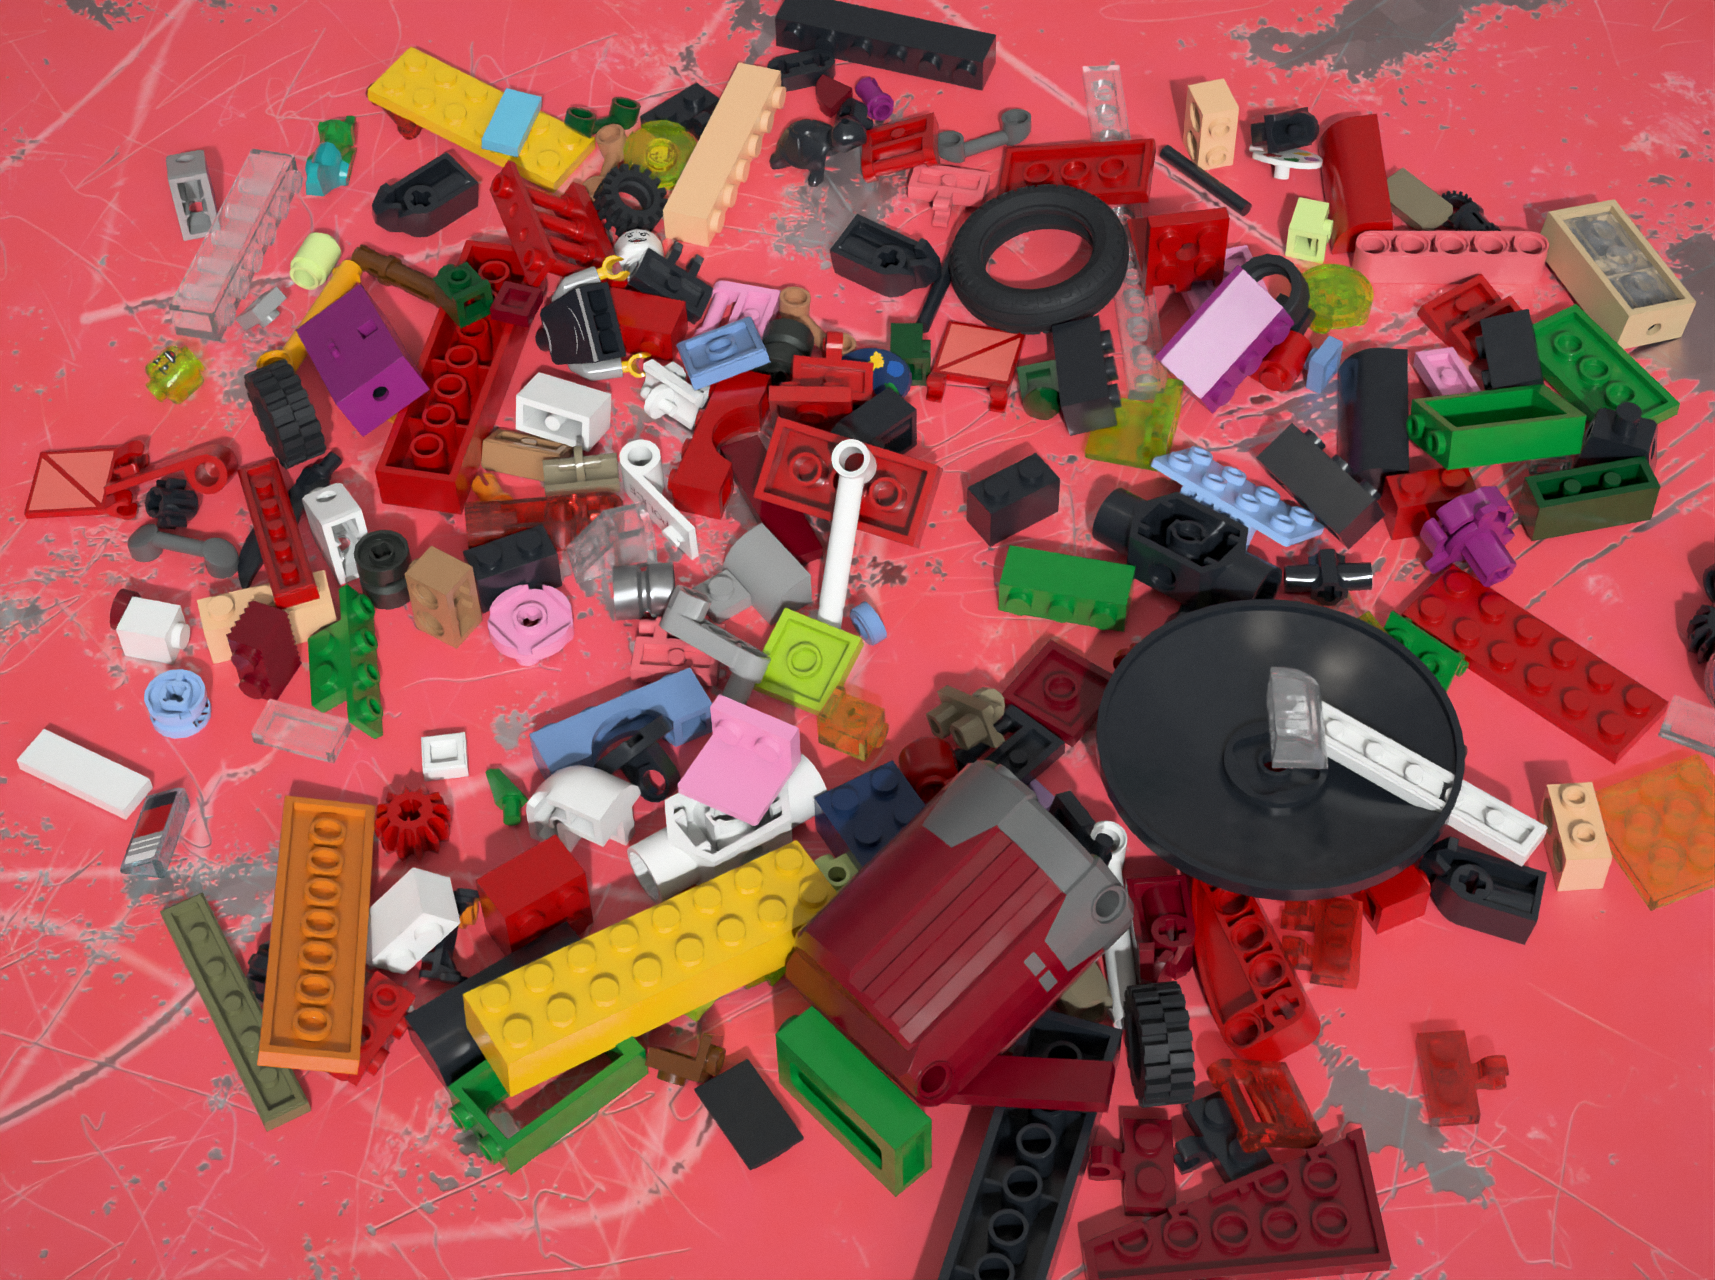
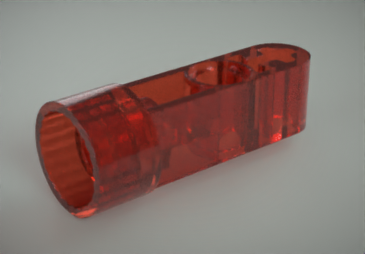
M602 491L464 503L468 549L543 524L556 552L611 547L618 544L624 536V504L622 499L612 492Z

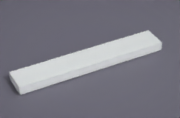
M1308 693L1284 721L1283 732L1408 803L1437 812H1442L1452 787L1448 788L1445 792L1444 799L1446 802L1439 798L1444 782L1454 783V774ZM1465 780L1462 781L1459 796L1447 824L1521 867L1543 840L1548 828Z

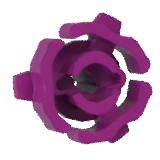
M1484 486L1471 493L1454 498L1437 510L1436 514L1440 519L1438 522L1435 518H1432L1424 523L1420 536L1433 554V557L1425 563L1432 574L1443 570L1451 563L1463 560L1468 562L1482 585L1486 587L1503 582L1513 574L1517 564L1505 548V545L1515 536L1512 529L1507 527L1514 515V511L1497 486Z

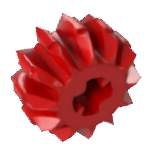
M424 784L415 792H411L406 785H404L400 795L388 792L387 803L377 805V819L374 824L376 837L381 841L382 848L387 854L396 852L397 857L402 862L411 854H415L416 858L422 861L426 851L438 854L439 842L449 841V827L452 821L450 809L444 804V799L440 796L439 792L429 794V790Z

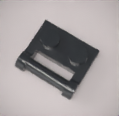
M1008 704L1004 707L1003 716L993 725L996 731L1002 734L1003 737L1009 732L1014 734L984 760H990L997 765L1005 766L1027 786L1065 753V742L1019 708ZM980 742L968 751L956 748L954 751L959 772L968 763H974L991 746Z

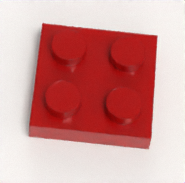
M783 382L779 386H769L768 402L773 431L777 418L781 417L831 432L842 418L854 411L852 387H844L840 383L826 382L820 386H803L797 382Z

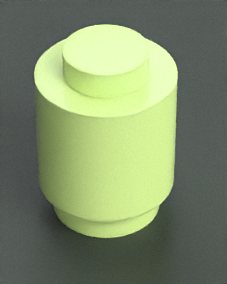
M314 232L307 235L290 263V277L294 283L308 290L316 289L325 283L341 257V249L336 240L325 233Z

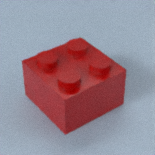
M556 834L476 879L486 931L505 956L565 921L568 922L577 935H580L587 926L594 923L586 873Z

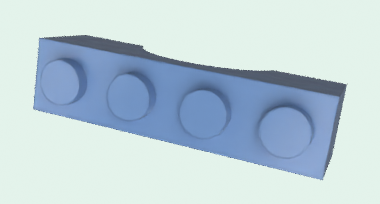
M690 667L677 673L667 674L658 681L636 690L626 691L615 699L598 706L588 707L579 714L557 723L547 724L540 730L530 733L533 759L545 780L555 771L574 765L593 767L598 762L602 753L611 744L620 739L634 736L640 729L662 714L674 728L662 739L678 747L712 732L710 711L712 702Z

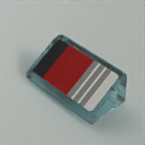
M174 788L146 796L119 869L122 874L165 879L190 808L185 788Z

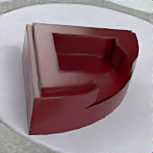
M822 74L816 84V99L820 105L821 112L832 118L847 99L853 98V92L851 87Z

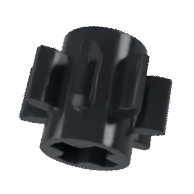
M168 478L167 481L157 480L156 486L148 491L145 499V508L150 517L158 518L157 528H186L187 521L195 517L198 510V498L194 491L185 489V479Z

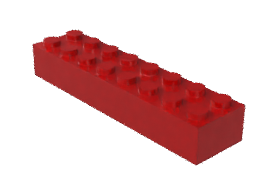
M466 240L456 266L468 262L483 280L487 279L491 284L493 301L504 281L529 286L513 245ZM546 276L538 287L542 289V293L547 284ZM472 298L464 302V308L476 301ZM440 306L416 366L430 390L398 412L375 469L382 504L462 515L472 488V482L481 463L483 440L491 435L531 325L528 328L492 320L490 314L460 329Z

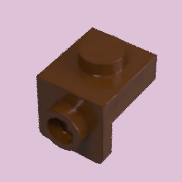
M704 1033L696 1057L665 1047H650L645 1066L658 1069L657 1078L672 1084L684 1086L686 1079L698 1083L711 1080L712 1075L717 1076L723 1066L726 1054L725 1048L721 1047L723 1036L715 1033Z

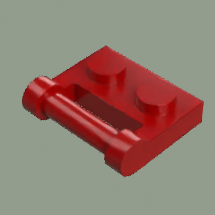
M934 112L866 131L867 142L862 145L861 169L867 184L879 181V176L924 164L927 167L940 164L938 153L939 124Z

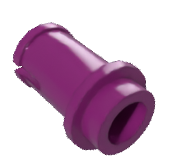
M865 77L857 83L855 92L864 104L867 105V115L878 121L889 118L893 113L894 101L890 95L883 93L876 79L873 78L871 80V77Z

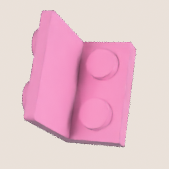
M719 694L710 706L713 735L679 781L678 792L756 826L801 761L799 728Z

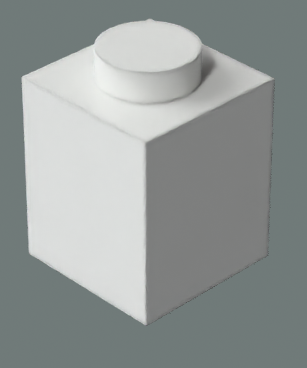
M133 596L116 628L125 656L171 665L174 664L180 649H184L187 646L190 638V627L186 624L181 605Z

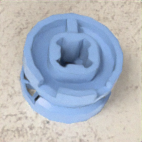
M184 669L166 671L150 681L145 690L144 702L150 714L151 722L155 730L163 736L174 739L189 737L202 730L211 718L212 706L207 697L206 687L201 677L192 671Z

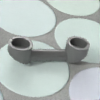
M1023 109L1008 110L1001 117L1002 130L964 142V137L959 132H941L938 134L939 156L950 162L962 163L966 157L1003 145L1013 146L1019 144L1031 132V114Z
M147 524L134 531L127 542L131 557L138 562L153 561L162 554L163 549L204 557L207 571L214 578H228L238 571L239 556L233 544L222 538H210L203 541L160 532L155 524Z

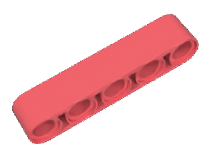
M1365 231L1356 239L1352 273L1357 280L1364 283L1463 284L1482 273L1489 284H1530L1539 281L1543 275L1549 242L1542 234L1533 231Z

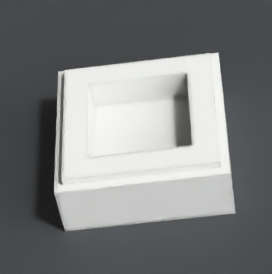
M465 732L421 737L422 767L425 782L469 776Z

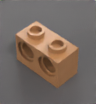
M430 546L420 558H416L411 562L405 573V579L416 628L457 649L483 621L473 567L433 546Z

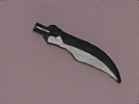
M330 452L319 464L303 469L295 485L288 491L297 525L305 510L302 498L315 488L329 486L332 473L342 464L341 459L335 453ZM254 527L246 538L239 556L238 576L242 589L250 587L255 575L264 564Z

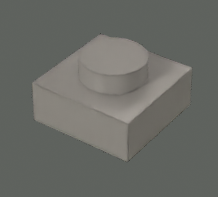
M275 286L255 299L235 320L245 331L257 324L264 328L279 316L280 312L276 308L287 297Z
M728 569L692 588L708 596L712 601L707 615L716 624H720L752 606L751 594Z

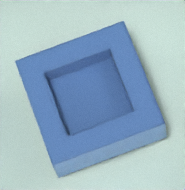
M1328 336L1319 349L1314 347L1310 351L1304 365V369L1308 370L1307 389L1320 394L1339 370L1343 341Z

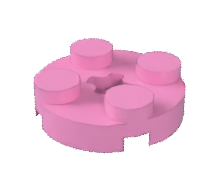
M528 584L518 585L504 591L492 602L490 617L487 620L490 640L499 652L507 657L516 659L520 665L532 666L538 663L540 659L557 653L573 639L575 633L571 604L567 597L556 588L542 585L543 590L529 589ZM526 618L531 621L540 619L538 624L528 627L523 624V620Z

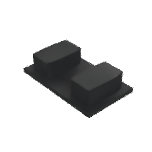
M748 1059L694 1089L749 1170L768 1163L789 1150L793 1145L804 1140L801 1132Z

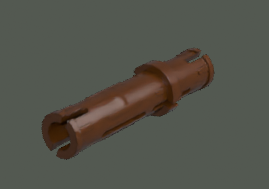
M361 244L360 247L354 250L351 261L357 263L363 272L376 277L380 284L388 287L391 285L398 287L440 308L436 301L432 277L407 267L396 256L382 255L366 245Z

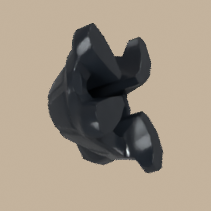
M849 115L839 118L833 126L810 119L796 121L779 138L776 151L769 160L770 167L772 169H782L792 166L798 169H808L811 172L808 178V185L817 187L824 181L826 157L839 152L846 153L866 144V129L857 117Z

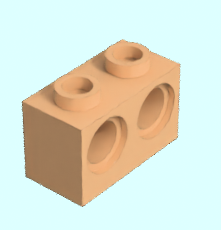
M1224 78L1188 85L1183 144L1192 162L1204 170L1233 165L1239 106Z
M1593 783L1547 785L1538 818L1540 823L1548 827L1544 842L1556 890L1602 889L1612 861V854Z

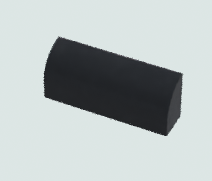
M1370 348L1361 350L1349 356L1341 364L1338 371L1337 455L1352 468L1353 473L1350 476L1357 483L1365 479L1382 496L1386 476L1409 473V435L1406 428L1408 418V349Z
M567 921L404 1016L408 1025L407 1028L411 1042L448 1093V1086L486 1060L466 1027L463 994L581 940Z

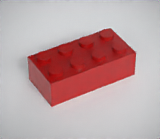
M778 417L753 497L832 522L839 474L832 464V453L839 443L850 438ZM863 443L875 457L877 468L873 478L863 486L857 530L919 549L943 468L929 462ZM861 453L850 455L845 461V470L853 472L860 469L864 463V455Z

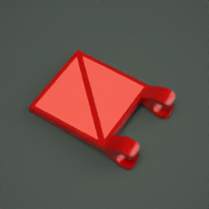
M949 321L932 372L928 375L926 381L928 388L926 400L941 403L947 380L991 387L989 411L1005 413L1010 388L1026 340V334H1021V332L1019 334L1010 333L996 328Z
M134 440L119 448L40 452L24 512L26 519L109 515L124 520L135 518L138 505L132 503L133 494L131 491L120 490L106 495L103 487L116 477L114 469H117L118 465L125 466L137 462L139 469L148 466L150 457L148 454H143L145 448L143 442Z

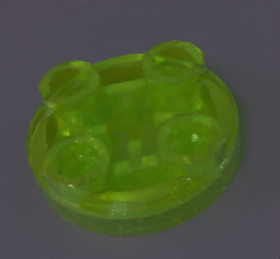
M1339 264L1318 265L1302 273L1309 286L1310 300L1308 307L1316 313V317L1309 326L1312 331L1325 334L1331 329L1361 326L1368 322L1374 291L1370 281L1362 273L1351 267Z

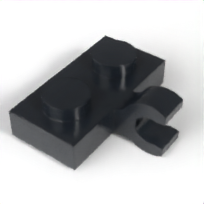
M695 83L640 116L641 128L664 145L669 143L667 142L669 140L666 139H670L666 138L670 137L666 136L670 135L667 134L670 133L667 131H674L681 135L688 131L699 141L720 99L698 83Z
M1227 1088L1184 1106L1183 1117L1195 1136L1183 1138L1175 1143V1148L1179 1153L1174 1155V1163L1181 1175L1190 1173L1200 1166L1212 1162L1226 1184L1274 1164V1161Z

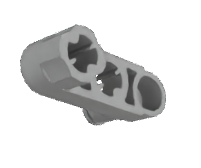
M676 585L659 626L668 633L727 665L732 673L722 695L746 705L755 683H761L771 657L704 619L712 603L708 596L686 586Z

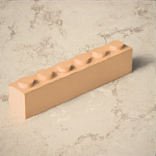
M738 63L663 209L665 238L709 247L715 233L722 231L725 213L728 207L732 208L735 205L738 187L741 182H746L750 171V163L753 157L757 158L760 154L763 136L765 133L771 132L774 114L777 109H782L784 105L786 88L781 86L780 70Z

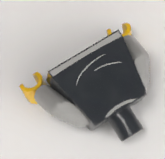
M615 255L607 257L601 268L596 269L595 266H592L562 279L551 297L552 303L541 309L540 317L543 328L539 329L535 336L536 344L540 350L550 351L552 362L556 365L568 364L570 371L590 381L621 378L623 373L628 372L634 377L646 376L645 371L637 368L636 361L638 358L651 356L648 352H640L633 355L628 361H621V357L627 355L608 282L601 283L600 281L606 278L623 281L630 275L629 271H622L617 275L612 273L614 263L624 260V258Z

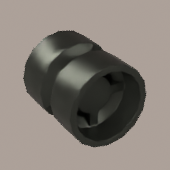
M782 318L768 323L761 340L766 348L770 363L754 368L752 371L771 375L772 386H779L783 382H790L791 359L793 355L811 357L814 336L810 329L803 323L793 319Z
M378 530L363 536L355 545L353 553L363 594L378 609L391 610L405 605L410 601L405 573L412 562L407 540L401 534L392 530Z

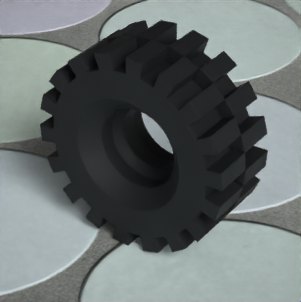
M281 359L244 375V383L248 391V398L253 406L254 415L257 416L260 429L264 432L269 447H272L273 453L276 458L278 457L282 467L284 466L285 469H288L325 453V439L320 431L322 428L315 416L316 412L313 404L311 405L306 389H303L299 376L295 375L291 364H288L286 359Z
M1177 981L1127 986L1124 992L1125 1001H1123L1125 1013L1123 1021L1126 1030L1125 1047H1127L1128 1068L1131 1070L1130 1078L1132 1086H1134L1135 1097L1138 1099V1105L1146 1108L1192 1102V1095L1195 1092L1193 1083L1195 1081V1070L1193 1068L1195 1056L1192 1050L1191 1041H1193L1192 1030L1189 1028V1013L1185 1009L1186 1000L1184 994H1182L1180 984H1177Z

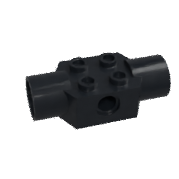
M1117 488L1104 500L1094 520L1093 538L1127 556L1126 565L1136 566V580L1194 610L1231 601L1275 599L1282 580V570L1246 551L1248 527L1179 492L1147 501L1124 488Z

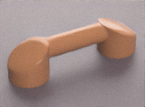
M606 125L596 133L595 139L604 158L600 176L591 177L582 184L586 187L592 203L596 200L593 198L594 193L607 173L615 166L618 168L619 162L625 159L628 154L629 142L621 125Z
M787 287L783 289L779 297V313L781 318L793 319L808 327L814 336V344L822 351L823 337L826 338V333L809 317L810 293L800 287ZM843 333L842 356L856 351V340L847 333Z

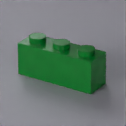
M1009 545L999 582L998 611L1010 612L1019 616L1027 615L1045 618L1060 623L1068 622L1091 626L1101 630L1124 632L1133 596L1136 566Z

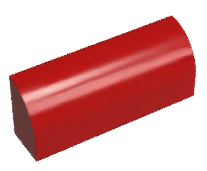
M1377 114L1348 117L1332 124L1322 134L1318 151L1319 156L1323 160L1321 174L1325 202L1329 203L1327 219L1334 220L1330 237L1333 255L1355 252L1356 239L1365 231H1393V217Z

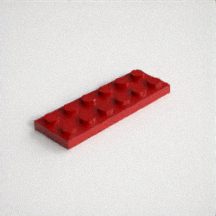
M1454 564L1401 615L1403 618H1410L1414 625L1456 653H1463L1465 655L1464 660L1469 663V670L1614 765L1666 712L1669 703L1667 700L1490 587L1483 586L1479 580Z

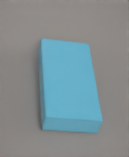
M506 88L482 137V149L518 158L542 107V97Z

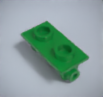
M1391 611L1382 631L1396 639L1416 655L1435 675L1447 692L1455 675L1461 677L1468 669L1469 663L1464 660L1465 655L1461 652L1456 653L1414 625L1410 618H1403L1396 612Z

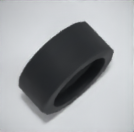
M1265 254L1253 257L1243 264L1241 268L1256 282L1274 274L1283 275L1289 280L1292 290L1283 308L1294 321L1293 326L1298 324L1307 311L1310 293L1307 281L1294 263L1280 255Z

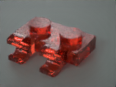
M1334 897L1315 900L1314 906L1308 901H1284V910L1282 909L1280 928L1289 931L1312 932V945L1297 936H1282V946L1295 970L1310 971V984L1357 989L1360 976L1363 901Z

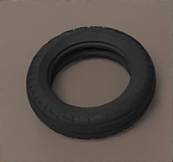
M1054 184L1038 185V187L1032 185L1017 188V191L1011 190L998 195L997 199L993 198L987 201L967 218L953 241L949 261L950 277L954 290L962 304L974 317L993 328L1016 334L1020 332L1027 335L1040 334V332L1044 334L1052 333L1053 325L1094 316L1119 291L1126 276L1129 263L1127 235L1114 211L1098 197L1084 190L1064 185H1058V187ZM1042 229L1068 231L1084 238L1093 248L1088 263L1078 273L1061 283L1045 288L1019 289L1009 287L995 281L986 272L987 262L996 249L1008 240L1030 231Z

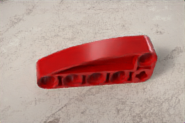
M1193 877L1191 897L1196 927L1194 946L1201 981L1211 1012L1224 1042L1242 1066L1249 1070L1267 1068L1315 1041L1321 1028L1319 1017L1259 898L1229 892ZM1261 942L1259 945L1252 948L1256 943ZM1279 978L1275 983L1270 984L1271 981ZM1252 1037H1255V1039L1252 1042L1244 1045L1247 1040H1249Z

